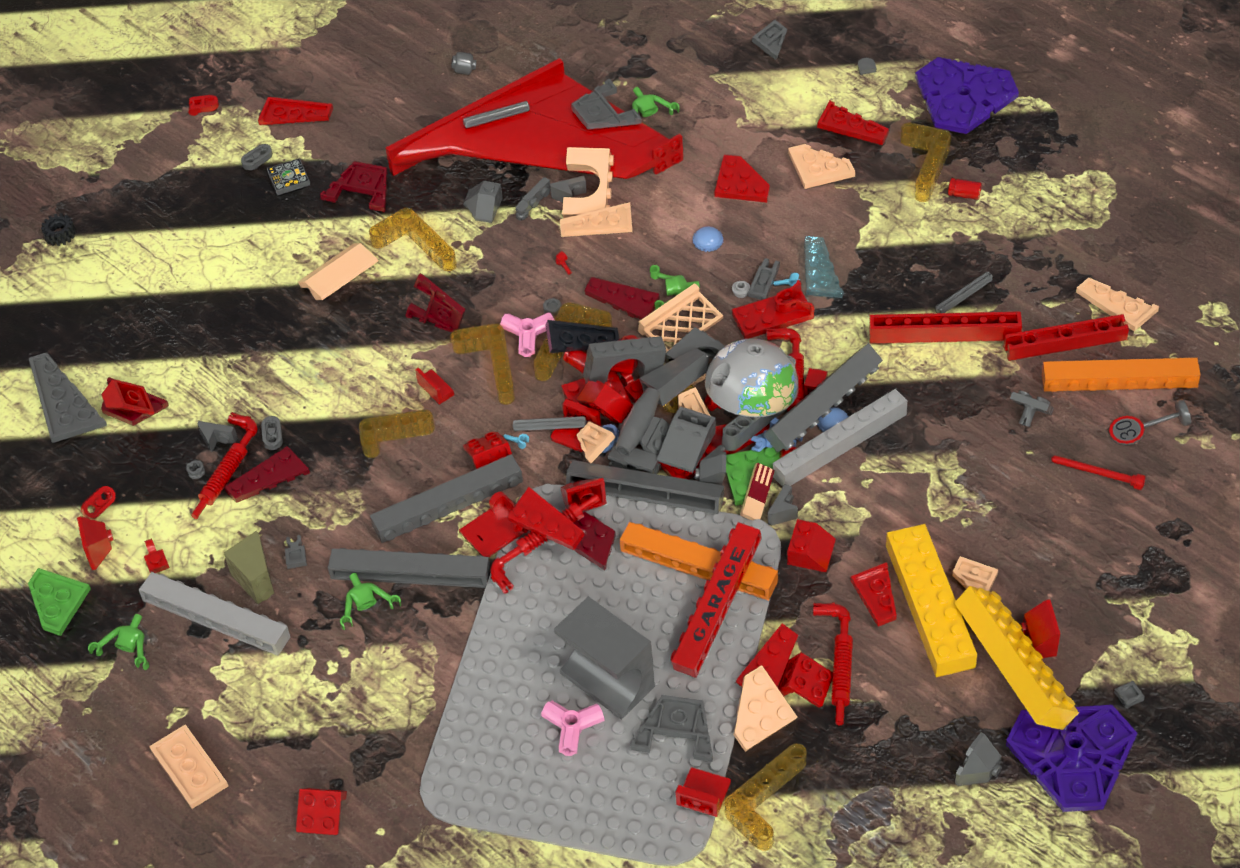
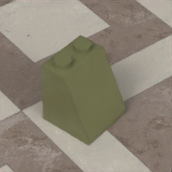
M255 531L225 551L224 555L231 576L259 604L270 598L274 594L261 539L259 533Z

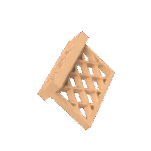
M694 283L640 320L638 332L642 336L657 337L651 331L654 329L662 330L663 341L674 342L675 345L676 342L678 343L682 339L677 338V332L689 333L693 329L691 328V322L702 323V327L699 330L705 332L722 320L723 315L699 292L700 288ZM699 299L703 303V307H694L693 302ZM682 310L690 311V317L679 316V312ZM692 311L703 312V317H692ZM705 312L713 313L716 317L714 319H705ZM667 320H676V327L665 326V322ZM678 321L689 322V328L678 327ZM664 330L675 331V338L664 337Z

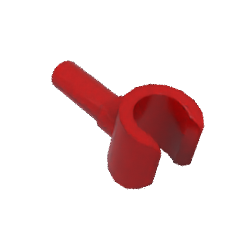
M561 251L556 255V264L561 265L567 274L570 275L572 272L565 262L568 257Z

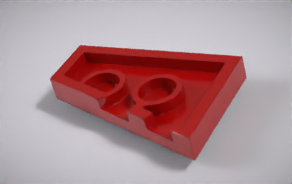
M887 562L851 576L853 586L878 627L896 620L897 614Z

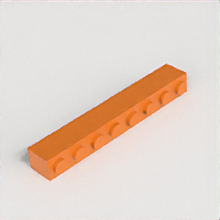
M1198 358L1043 362L1042 367L1044 391L1052 392L1198 388L1201 376Z
M629 522L620 538L621 552L705 580H711L713 567L721 559V552L715 548H708L696 542L681 539L678 536L668 535L660 530L647 528L642 524ZM751 561L738 591L769 601L778 583V570Z

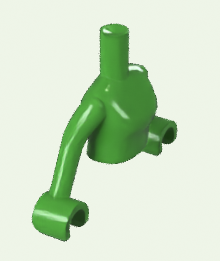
M639 87L633 89L637 99L632 103V109H635L637 113L639 111L643 117H649L658 111L654 101L668 107L670 115H673V109L679 113L680 106L678 103H669L661 97L652 94L643 95Z
M657 265L650 267L652 279H665L667 296H677L694 283L700 288L699 281L687 282L682 275L670 276L660 273V268ZM657 300L655 302V308L658 309L665 303L661 300Z
M352 573L349 577L354 587L346 594L345 615L340 619L341 628L345 630V622H350L353 627L352 618L350 617L352 600L356 604L358 611L368 609L377 602L373 596L372 591L389 601V606L393 610V602H398L401 606L400 597L389 595L373 583H361L357 573Z
M135 614L130 625L119 626L98 643H90L88 646L89 652L92 654L97 648L96 655L101 656L103 653L102 647L118 635L114 646L133 653L137 646L138 657L135 659V665L139 668L140 664L144 662L143 669L147 670L149 662L143 654L145 635L138 629L142 616Z

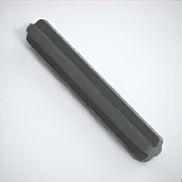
M524 101L466 117L463 119V123L466 128L527 112L530 110L528 102Z
M986 271L936 305L935 313H946L991 282L993 275Z
M584 416L520 419L513 421L514 431L584 428L587 421Z

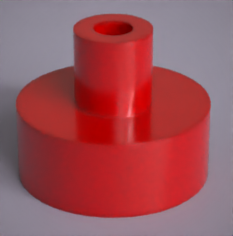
M707 394L704 400L707 410L721 409Z

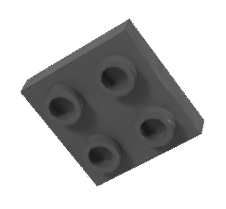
M1021 390L1018 393L1012 392L1010 399L1025 407L1019 424L1030 427L1035 411L1052 416L1054 408L1047 399L1038 396L1036 399H1033V396Z

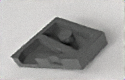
M774 20L754 35L752 42L776 60L784 42L787 29Z

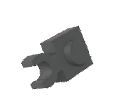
M297 535L296 542H291L290 537H287L286 542L289 547L285 548L287 569L307 566L305 546H302L301 536Z

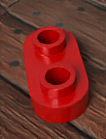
M109 486L98 488L81 505L82 515L89 519L100 516L114 502V490ZM102 493L106 495L105 500L101 498ZM89 506L93 509L91 513L88 511Z

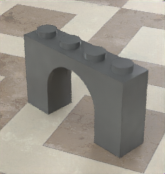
M694 327L666 353V363L694 348L705 352L709 358L714 359L716 354L725 346L720 341L708 336L706 332Z
M662 336L589 344L583 372L585 382H596L597 380L602 383L607 382L610 369L618 362L626 359L639 360L637 370L640 377L663 366L666 347Z

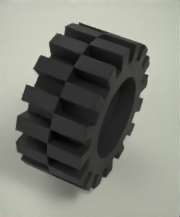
M61 213L60 216L54 214L55 217L49 216V220L45 219V223H42L41 227L47 243H51L52 246L55 244L60 246V243L66 245V241L71 242V238L74 239V235H76V229L71 217L68 215L64 216Z

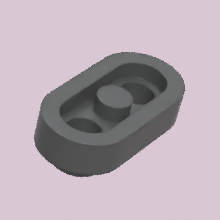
M261 144L243 155L241 158L242 167L246 170H253L268 161L273 155L271 146Z
M268 416L261 423L263 443L265 448L276 450L283 443L281 423L278 417Z

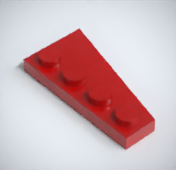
M268 97L259 116L258 123L259 125L329 121L333 105Z
M530 487L527 488L507 516L510 522L572 550H575L585 535L583 530Z

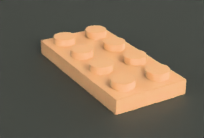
M186 724L149 746L151 752L191 809L228 787L227 781Z

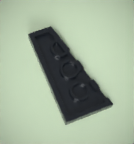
M547 320L545 324L550 353L588 350L589 344L619 340L618 328L554 320Z

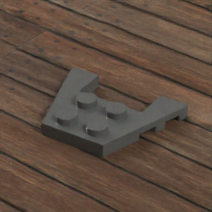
M610 79L604 81V85L601 87L599 85L595 87L591 94H585L571 104V109L587 129L640 124L642 119L635 109L617 114L604 97L617 93V87Z
M661 695L649 714L645 725H642L638 736L631 742V750L650 753L654 734L694 739L696 744L693 758L713 762L703 700Z

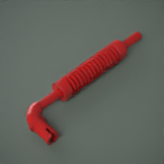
M787 327L768 328L767 341L790 340L792 343V353L788 356L793 357L796 361L798 394L795 401L787 408V412H789L804 398V355L800 353V343L802 340L800 334L793 329Z
M231 412V415L228 416V423L246 429V434L240 443H233L198 495L200 502L191 514L194 519H198L206 505L211 506L214 504L248 453L245 447L251 438L256 436L258 431L257 423L251 416L239 415Z
M594 494L579 505L575 502L568 506V509L565 508L561 513L575 523L584 517L583 511L598 502L600 498L597 494ZM531 531L524 538L522 537L515 542L516 548L501 558L497 557L491 565L492 581L497 583L503 593H508L506 586L511 591L514 585L505 575L506 572L503 570L504 564L521 553L524 556L528 555L532 550L541 546V543L544 544V541L547 542L550 539Z
M835 602L827 604L813 603V616L838 617L841 621L840 634L835 636L832 704L836 706L835 724L843 725L844 707L850 704L853 638L848 635V627L851 617L849 611L844 606L835 604Z

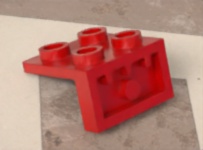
M489 432L485 434V437L471 439L467 444L463 445L464 450L472 457L475 469L512 454L508 441L498 432Z
M800 652L788 660L778 690L783 697L795 692L820 708L823 706L832 682L833 672Z
M691 767L684 785H678L676 805L718 817L731 779Z
M317 788L299 789L296 831L338 835L341 800H346L347 791Z

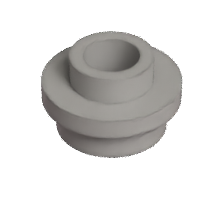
M737 281L733 284L732 292L736 297L744 298L748 295L749 283Z

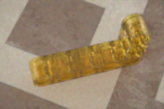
M905 123L901 127V143L905 146L928 151L915 183V199L919 202H927L931 198L949 153L951 134L946 130Z
M410 208L399 210L369 229L371 245L376 249H381L407 234L442 270L449 272L457 267L455 251Z
M575 303L563 304L554 320L613 327L612 316L609 312ZM547 336L533 362L535 378L539 381L550 379L563 352L550 353Z
M489 324L453 331L450 336L453 351L457 354L490 349L498 400L504 405L511 404L515 400L503 326L500 324Z
M801 744L789 746L725 799L726 819L761 851H767L773 847L774 831L771 825L754 809L805 768L807 751ZM752 794V795H754V796H753V797H747L746 795ZM736 807V808H738V809H737V810H731L730 808ZM751 821V822H753V823H752V824H746L745 822ZM764 835H765V836H768V838L763 839V838H760V836H764Z

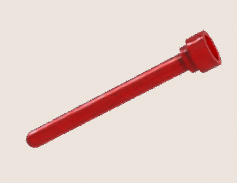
M1056 455L1051 458L1053 463L1130 483V486L1142 491L1146 475L1142 474L1130 476Z

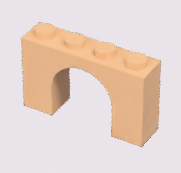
M567 147L566 165L568 171L592 172L599 177L600 185L597 191L589 197H563V218L609 208L608 199H611L612 193L611 188H609V182L613 180V172H610V166L614 165V155H611L610 149Z

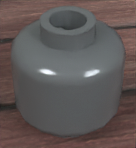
M457 52L456 55L452 56L451 68L457 74L469 75L472 70L476 69V60L473 59L471 53Z

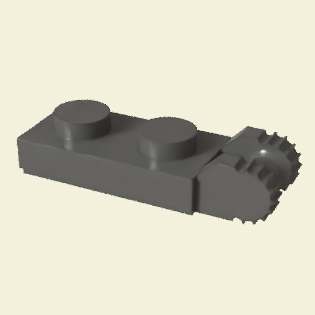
M546 177L542 178L516 206V218L522 221L529 216L528 212L532 208H536L539 201L549 195V179Z
M764 258L748 291V297L760 300L768 297L777 276L780 261H775L771 269L768 268L769 259Z

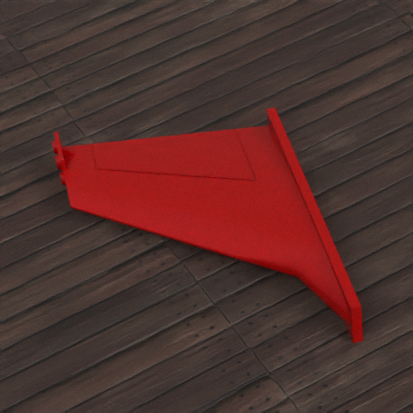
M559 58L385 148L390 173L393 176L424 160L448 155L568 171L566 165L567 147L610 149L611 155H614V165L610 166V172H613V177L628 179L653 168V173L656 175L683 160V139L681 134L669 139L643 122L634 125L587 129L571 109V104L585 94H591L593 91L567 76L564 72V62ZM527 101L530 110L527 112L466 128L463 123V119L466 117ZM608 101L617 114L625 112ZM571 171V172H578V173H585V174L596 175V174H594V173H592V172H589V171Z

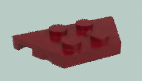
M108 377L107 384H109L113 378ZM147 393L155 412L154 414L169 406L167 400ZM104 401L102 402L101 410L103 414L132 426L153 416L106 408Z
M583 512L584 517L574 524L583 530L585 535L574 551L605 571L616 532L587 512Z

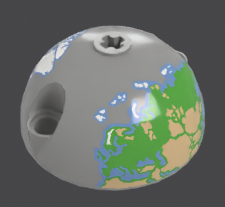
M753 338L737 340L726 345L716 354L706 373L705 388L709 397L728 412L746 417L771 416L787 409L797 397L798 376L795 368L796 361L793 357L786 355L779 346L769 341Z

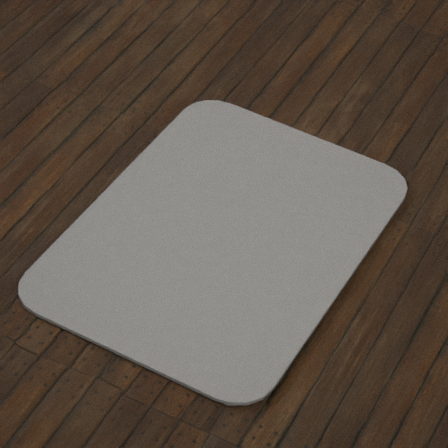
M545 484L533 488L537 494L559 512L566 508L561 494V487L565 485ZM606 495L607 504L584 511L616 532L605 571L574 550L548 540L547 542L544 541V544L541 543V546L532 550L528 555L524 556L521 553L504 564L503 570L506 572L505 575L514 585L511 591L506 586L508 593H503L497 583L492 581L490 573L421 777L420 795L425 808L436 819L451 825L658 866H677L691 861L705 849L715 821V816L676 805L678 785H684L691 767L726 777L735 741L733 733L742 687L735 682L757 654L770 599L768 601L737 591L697 678L673 669L670 660L671 655L680 645V636L688 628V619L691 614L694 615L697 609V600L703 596L707 580L621 552L620 538L628 523L632 522L642 524L653 530H660L668 535L678 536L690 542H696L708 548H715L721 552L723 546L727 545L730 540L729 533L731 529L735 528L737 523L740 522L761 531L762 539L752 561L763 566H770L775 570H778L781 558V541L776 531L760 519L749 520L738 514L720 511L718 514ZM529 530L527 533L522 534L500 549L496 558H501L516 548L515 542L522 537L524 538L525 535L527 536L531 531ZM588 596L651 641L655 687L622 720L560 674V669L568 661L575 648L556 635L554 628ZM661 695L703 700L713 762L693 758L696 744L694 739L654 734L650 753L631 750V742L638 736L642 725H645L649 714ZM553 700L565 709L574 711L582 710L594 704L600 706L605 721L582 730L579 736L577 754L565 756L559 753L561 728L541 716V712L548 701Z

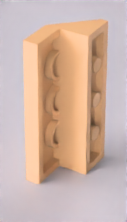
M353 243L298 281L301 288H309L315 300H323L377 263L378 259L361 243Z

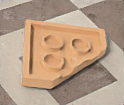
M806 144L788 148V154L805 189L855 177V170L849 159L833 157L832 153L823 150H813L811 146Z
M762 665L743 678L742 683L743 687L733 735L745 752L797 719L796 714Z

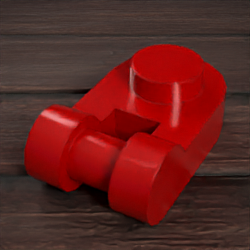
M214 95L189 98V114L192 116L202 112H212L219 107L218 99Z

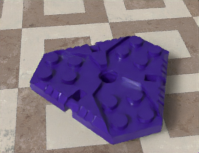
M937 57L915 72V79L923 99L926 100V106L934 127L938 129L967 134L990 118L991 112L996 114L1019 96V91L1009 70L994 69L993 67L978 64L975 66L967 62L963 63L962 61L957 62V60L952 61L951 59Z
M1113 705L1075 707L1079 712L1078 715L1063 730L1036 724L1027 710H1021L1006 740V746L1023 766L1028 769L1029 773L1037 777V782L1063 812L1103 810L1119 777L1118 771L1122 770L1137 737V732Z

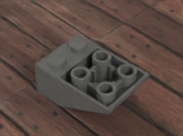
M680 406L672 419L657 461L693 473L715 435L716 418Z

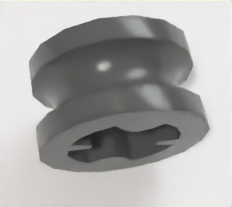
M191 461L186 467L188 475L192 479H199L205 474L201 461Z

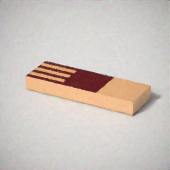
M760 463L755 464L740 516L749 520L761 519L775 470Z

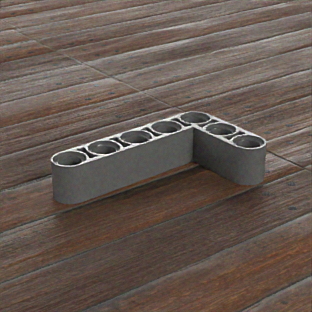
M784 411L766 417L739 415L723 428L722 445L725 446V450L734 451Z

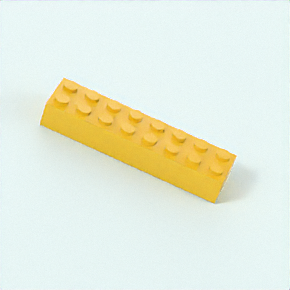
M921 524L887 532L886 548L935 676L940 677L976 668L977 652L961 612L954 604L956 601L926 525Z
M969 586L954 604L1036 724L1063 730L1079 713L1074 706L1075 702L1066 695L1063 685L1054 678L1053 671L1045 665L1042 655L1031 645L1032 641L1024 635L1021 625L1012 618L1011 611L1003 605L999 594L994 591H986L980 587Z

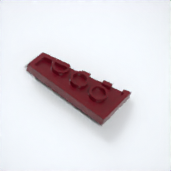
M595 277L590 278L585 288V295L601 303H608L614 309L627 312L628 316L632 318L637 317L641 320L654 311L655 302L660 299L659 293Z
M287 446L224 488L227 494L238 503L260 494L261 490L268 488L270 490L277 487L276 484L286 480L290 482L301 474L304 476L310 474V470Z

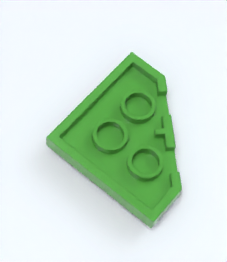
M765 447L760 452L748 450L726 455V477L735 506L744 503L755 464L760 463L773 469V463L780 459V451L777 452L773 447Z
M40 568L36 570L28 582L43 630L60 636L91 590L89 584Z

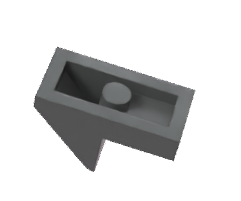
M584 176L551 183L552 199L563 203V197L573 198L572 196L587 193Z
M198 421L197 423L200 434L211 452H213L217 441L233 444L238 439L235 428L232 426Z
M786 484L783 486L768 511V525L772 526L798 518V507L792 505L794 496L792 495L791 486Z

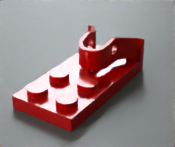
M797 280L791 288L780 291L776 296L732 309V315L744 339H749L766 334L768 328H784L814 319V305L807 302L801 291V281Z

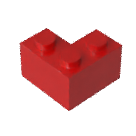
M598 380L596 382L588 381L576 399L584 406L600 411L601 414L612 422L622 424L633 406L625 394L617 393L614 390L615 387L608 382L602 383Z

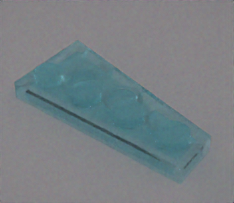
M805 236L806 295L842 298L844 293L842 288L840 289L839 279L834 273V266L830 262L829 252L823 237Z

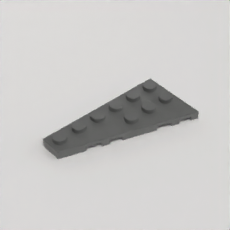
M47 352L29 358L52 443L107 426L103 417L101 418L97 410L89 404L78 388L70 382L65 373L58 368V365Z

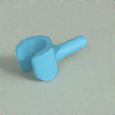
M792 273L789 279L774 281V286L789 284L792 287L797 280H800L798 279L799 274Z
M521 434L519 437L504 435L505 439L518 443V447L524 449L526 443L529 442L527 434Z

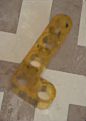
M429 410L366 418L359 423L363 454L368 458H374L379 455V442L428 435L435 430L433 415Z

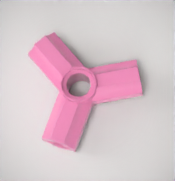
M546 313L533 320L529 318L520 319L511 314H505L502 317L500 328L518 335L519 354L524 357H531V355L535 354L537 335L545 332L547 320H554L551 313Z
M552 700L545 704L541 712L543 718L561 728L559 753L565 756L577 754L579 736L583 729L605 721L598 704L574 711L567 710Z

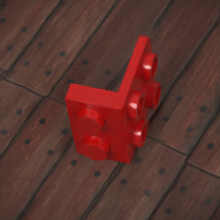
M565 399L562 404L563 417L584 416L587 423L591 422L601 427L600 411L581 405L576 401ZM583 428L555 429L551 434L553 442L583 452L577 434Z

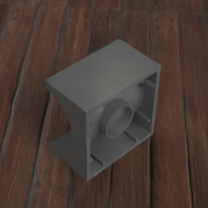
M589 596L554 628L556 635L575 648L568 661L560 669V674L621 720L655 687L651 641Z

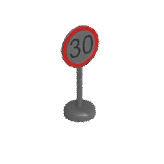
M1180 399L1175 402L1176 413L1142 423L1133 416L1119 417L1110 425V437L1118 444L1131 445L1140 441L1146 427L1176 417L1179 418L1182 425H1190L1191 417L1185 401Z

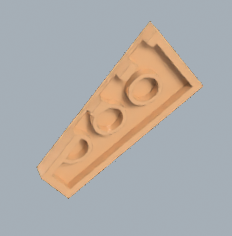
M630 202L560 219L561 237L632 232Z
M1091 278L1086 279L1076 289L1077 294L1110 316L1124 314V325L1128 324L1129 328L1133 331H1136L1159 310V306L1152 304V306L1144 303L1143 299L1138 297L1136 299L1127 296V293L1110 289L1111 286Z

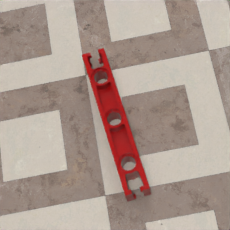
M1124 314L1006 334L1004 336L1003 348L1005 351H1008V361L1125 341L1128 338L1129 326L1128 324L1124 325Z

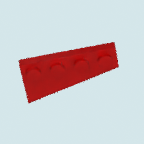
M829 100L817 123V128L879 145L884 144L889 134L888 128L872 120L867 121L862 118V115L857 113L854 115L848 112L847 108L836 106L835 102Z
M782 623L737 678L735 683L743 687V678L762 665L776 687H778L799 635Z

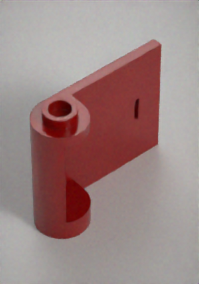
M500 491L490 498V509L459 529V533L481 556L490 557L529 530L508 520L507 516L516 504L504 492Z

